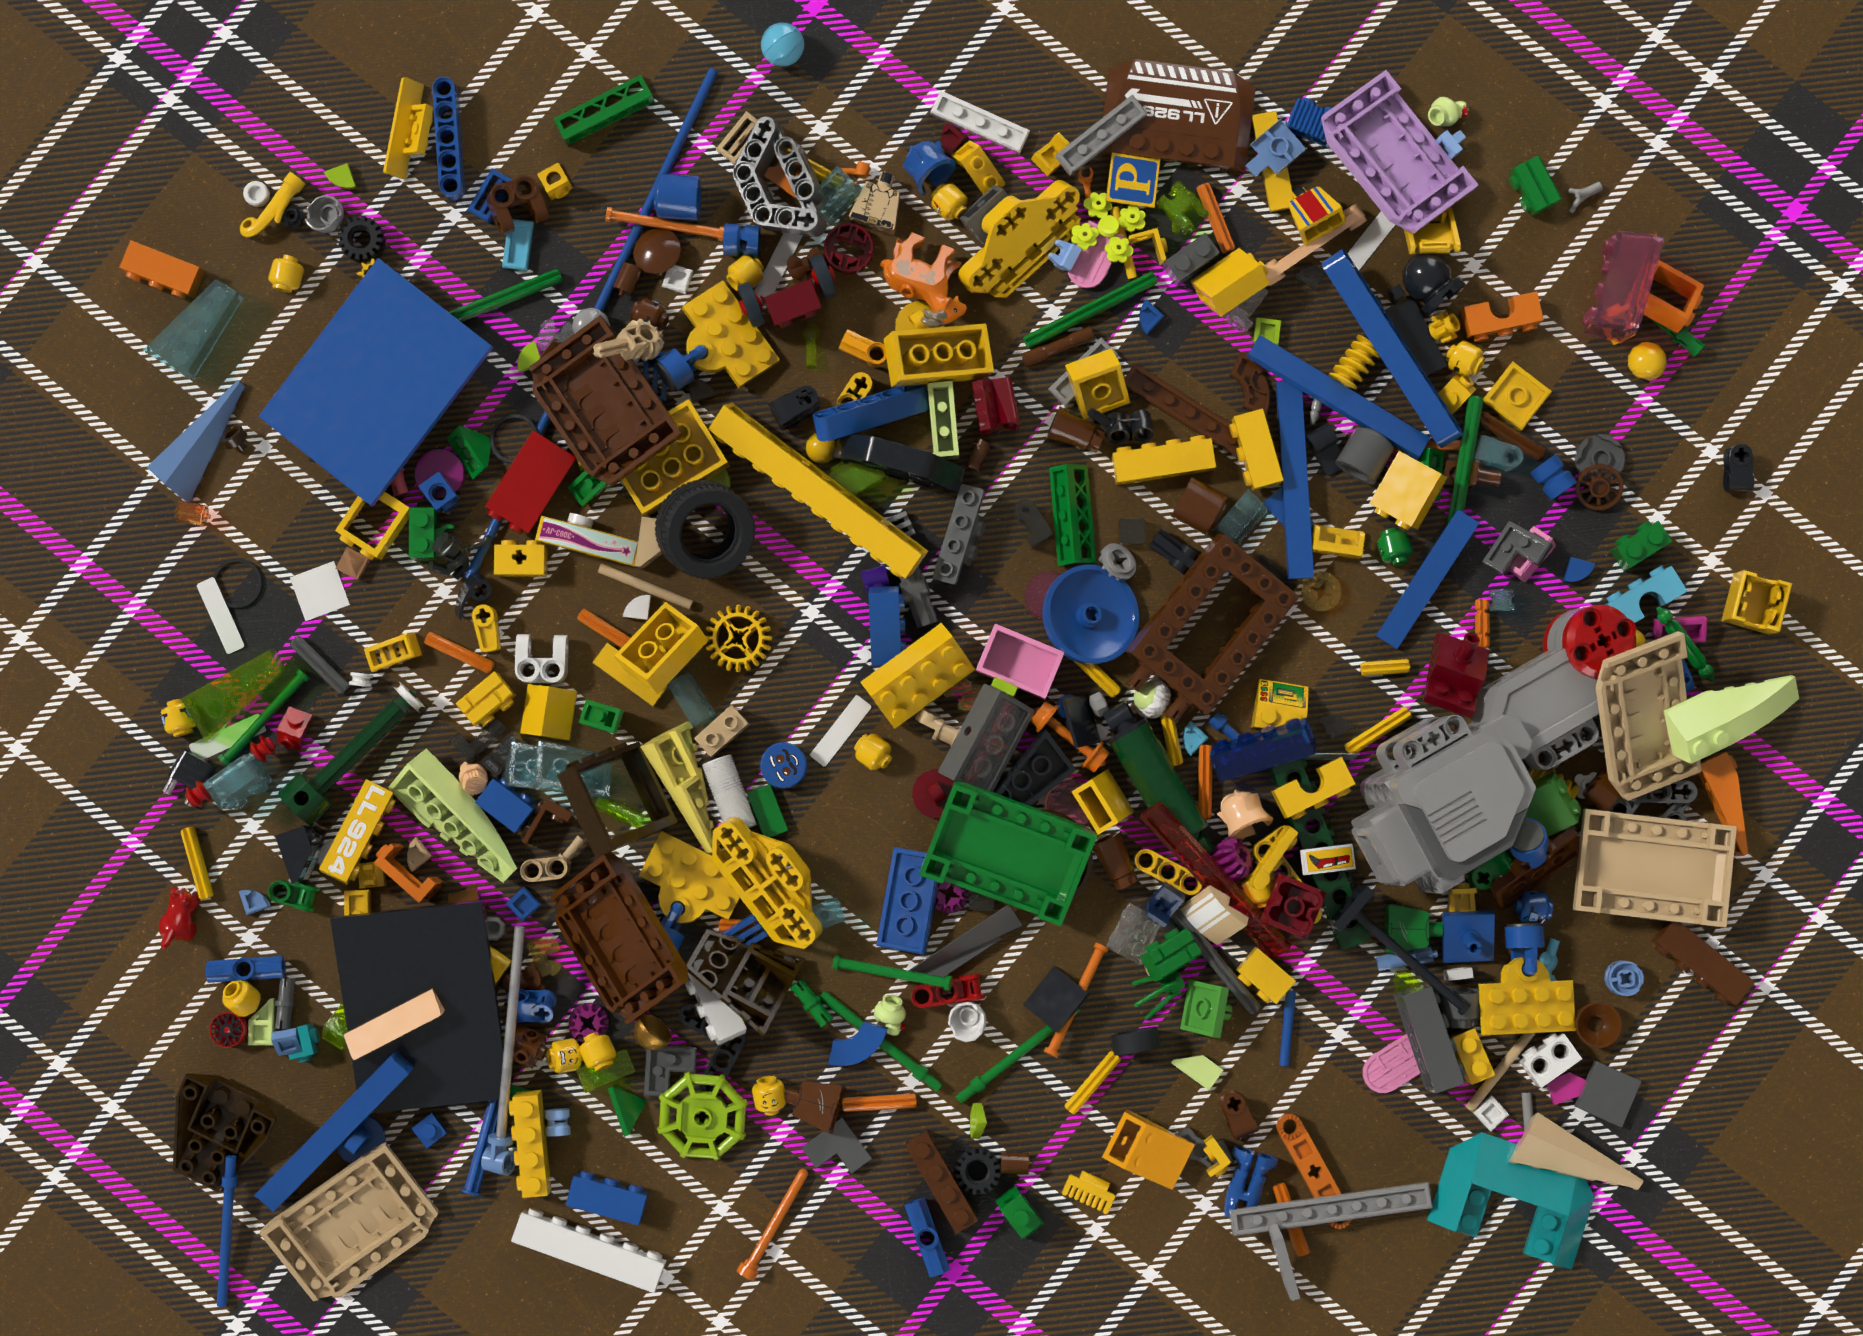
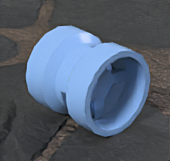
M570 1109L544 1110V1117L547 1120L545 1136H565L571 1134L570 1126L568 1125Z

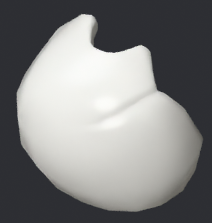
M974 1001L958 1002L950 1011L948 1025L956 1039L970 1042L975 1041L982 1035L986 1026V1015L979 1004Z

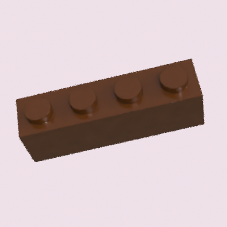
M1666 921L1651 940L1656 945L1654 949L1665 958L1670 956L1676 961L1674 965L1685 974L1690 972L1696 977L1694 981L1705 990L1709 987L1716 993L1714 997L1726 1006L1728 1003L1737 1006L1755 983L1754 980L1681 922Z
M928 1130L905 1142L908 1152L955 1233L957 1234L978 1222L975 1211Z

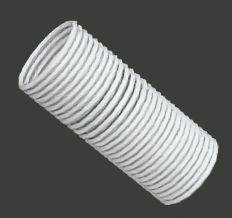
M726 755L703 764L702 767L705 771V776H707L706 778L709 787H711L712 795H714L713 798L717 804V809H719L722 821L724 822L731 817H738L744 821L748 828L756 826L757 823L752 814V809H750L747 795H745L743 785H740L742 782H740L741 779H739L740 777L738 776L739 774L732 755ZM729 829V832L732 834L734 832L733 829Z

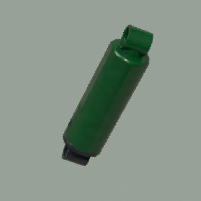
M1126 701L1104 712V718L1115 736L1108 739V742L1118 756L1128 776L1133 781L1170 846L1174 847L1180 844L1183 853L1191 865L1213 854L1214 850L1206 835L1202 832L1208 827V823L1147 718L1145 717L1137 722L1132 709Z

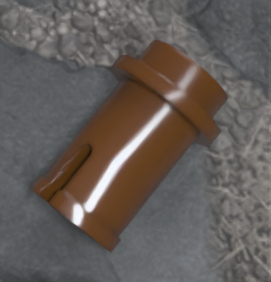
M977 438L976 442L972 443L974 447L965 466L980 472L987 452L991 451L989 448L991 444Z

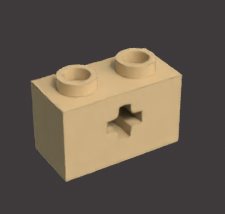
M731 705L694 739L713 758L750 724Z

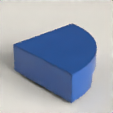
M1146 299L1140 309L1139 322L1144 333L1148 335L1164 318V315Z
M1570 557L1563 582H1576L1584 579L1592 572L1595 563Z

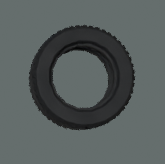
M711 480L687 482V484H682L681 487L673 490L664 499V503L661 504V508L656 516L657 520L655 521V537H657L658 547L661 553L664 554L663 556L685 574L699 579L722 577L734 571L735 568L737 569L738 565H741L742 561L746 559V555L750 553L751 545L754 542L753 538H755L754 517L743 498L723 484ZM707 504L721 506L726 513L728 521L727 534L722 543L713 551L704 554L688 552L682 540V528L687 516L700 506Z

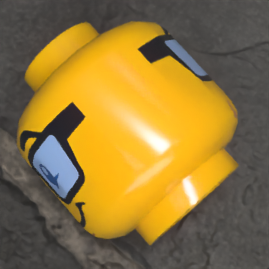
M181 699L167 702V707L160 712L165 731L173 734L174 737L192 733V728L197 725L192 704L188 702L182 703Z

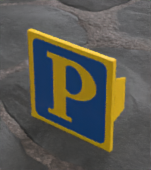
M1112 152L1106 201L1155 208L1160 159Z

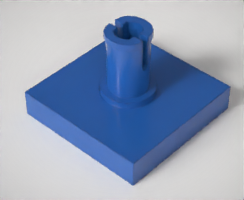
M1493 910L1442 912L1443 963L1494 961L1495 914Z

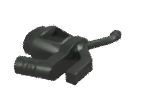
M447 532L442 533L434 541L432 550L436 552L438 557L448 561L445 565L430 561L427 569L444 576H449L458 567L452 575L455 579L459 580L469 569L470 551L490 542L491 536L487 535L483 541L467 547L455 535L448 534Z

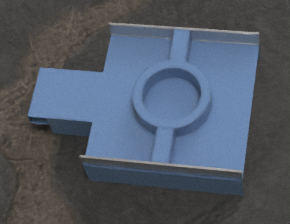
M1279 119L1251 143L1250 146L1255 149L1258 155L1247 163L1245 167L1256 177L1269 166L1277 176L1302 155L1307 147L1305 148Z

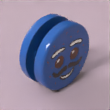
M788 742L773 744L764 752L761 758V773L764 779L774 787L781 789L795 787L806 775V756L794 744Z

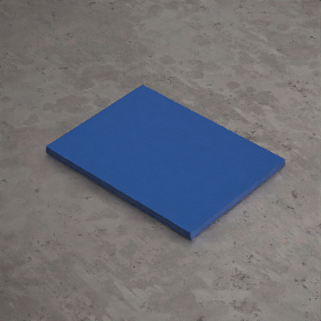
M377 258L258 417L365 502L374 506L494 347L385 262Z

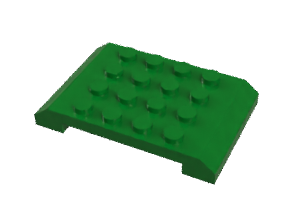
M954 781L919 875L942 884L944 881L1037 914L1038 919L1062 926L1097 839V833L1076 822L977 786Z

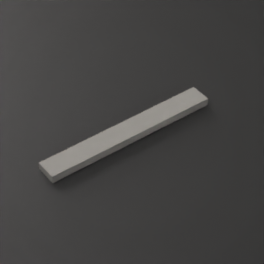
M1429 1182L1230 1209L1229 1213L1232 1235L1238 1236L1266 1232L1270 1225L1276 1223L1279 1229L1429 1209L1432 1208Z

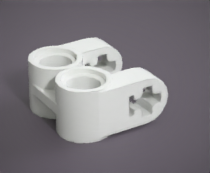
M517 634L515 646V674L517 678L530 684H559L563 682L568 674V635H554L553 658H531V635ZM527 664H533L535 667V672L530 677H525L523 674V668ZM553 664H557L560 672L558 676L551 678L548 675V668Z

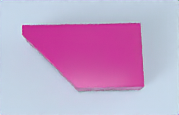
M1570 1072L1560 1074L1546 1084L1552 1103L1556 1105L1580 1096L1586 1080Z

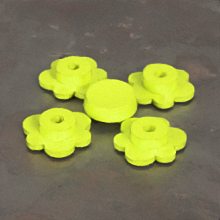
M1093 192L1090 198L1085 199L1083 205L1088 210L1089 216L1100 218L1097 225L1098 230L1094 227L1090 228L1088 223H1083L1082 226L1076 225L1071 231L1073 235L1071 242L1077 244L1084 251L1089 246L1093 247L1096 245V238L1099 233L1105 237H1111L1109 244L1105 245L1104 248L1105 252L1108 253L1107 258L1110 262L1119 261L1124 263L1127 257L1133 254V248L1128 245V239H1120L1115 235L1119 232L1120 227L1127 228L1129 232H1133L1135 229H1143L1145 227L1144 218L1146 214L1144 211H1139L1138 206L1130 205L1127 209H1121V217L1117 220L1114 216L1107 215L1108 211L1112 209V204L1106 201L1107 194L1100 193L1098 195V193Z

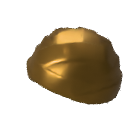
M645 1013L636 1019L633 1031L634 1038L642 1047L648 1050H660L671 1042L672 1034L669 1028L656 1016Z

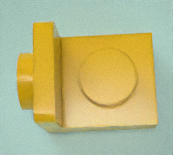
M1210 1135L1203 1140L1207 1145L1203 1150L1211 1161L1217 1159L1218 1162L1206 1171L1210 1177L1213 1175L1219 1177L1229 1169L1227 1165L1231 1161L1214 1137Z

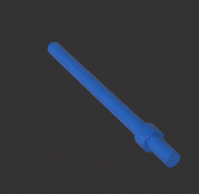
M233 1155L226 1156L225 1175L222 1176L224 1196L217 1292L218 1307H226L228 1298L234 1188L237 1187L238 1176L235 1175L236 1156Z

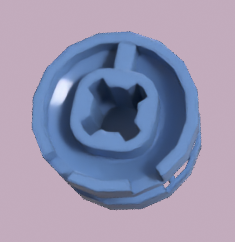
M1618 960L1612 962L1607 967L1604 973V981L1611 992L1621 996H1631L1639 991L1643 984L1644 976L1637 964Z

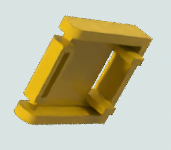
M1448 208L1432 220L1439 221L1440 223L1427 224L1415 234L1404 229L1409 254H1415V250H1418L1419 254L1450 253V249H1453L1454 253H1460L1461 243L1452 208Z

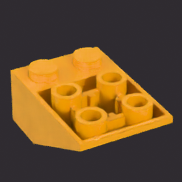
M1127 1109L1102 1158L1129 1172L1173 1190L1195 1144Z

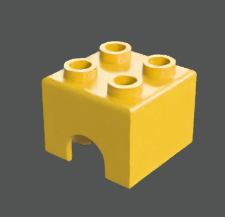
M1745 570L1734 573L1721 621L1769 635L1780 632L1793 583L1760 578L1756 573Z

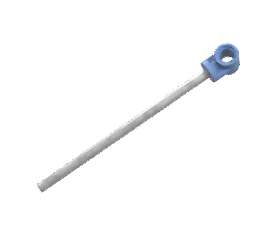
M515 926L497 1130L496 1133L488 1135V1143L491 1146L485 1149L481 1159L482 1169L504 1176H509L515 1168L514 1152L509 1150V1146L513 1144L512 1135L507 1134L506 1131L525 931L523 926Z

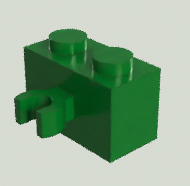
M409 508V558L414 561L439 560L436 552L432 550L434 541L447 530H455V526L451 524H445L440 528V513L435 508Z

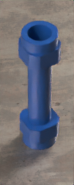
M1217 712L1209 720L1208 723L1212 725L1213 729L1216 731L1220 729L1237 746L1249 743L1226 722L1228 718L1220 712ZM1253 743V747L1247 746L1242 748V750L1250 748L1256 749L1257 755H1254V753H1252V751L1247 750L1243 754H1246L1248 756L1247 759L1250 760L1252 763L1262 753L1259 752L1257 745L1255 743Z

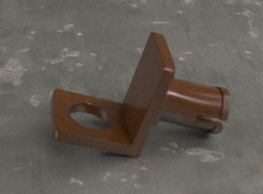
M1447 460L1445 462L1443 475L1448 478L1444 485H1454V480L1450 478L1449 471L1451 468L1457 467V461ZM1475 460L1472 462L1468 489L1474 487L1476 483L1495 487L1499 486L1501 471L1481 469L1479 467L1480 461Z

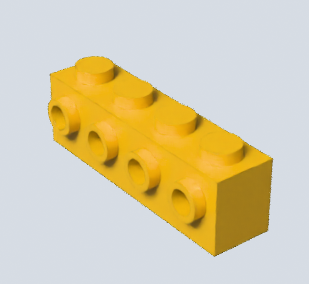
M542 1090L516 1092L512 1100L509 1101L510 1116H514L515 1125L511 1128L512 1140L517 1141V1151H514L515 1166H519L520 1176H517L516 1180L517 1189L522 1191V1198L548 1196L552 1188L547 1139L545 1136Z

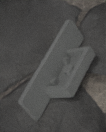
M965 484L960 486L933 579L956 585L962 566H971L972 561L976 559L979 537L983 536L986 527L985 519L979 515L985 494L983 489Z

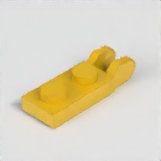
M1289 826L1283 827L1251 874L1249 883L1252 888L1262 890L1269 884V874L1271 871L1275 872L1283 862L1281 857L1285 851H1290L1296 844V835L1298 834L1296 830Z

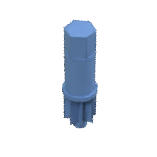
M1431 947L1408 951L1421 964L1432 963L1434 961L1433 958L1438 957L1437 950L1432 951ZM1394 953L1376 956L1379 971L1408 966Z

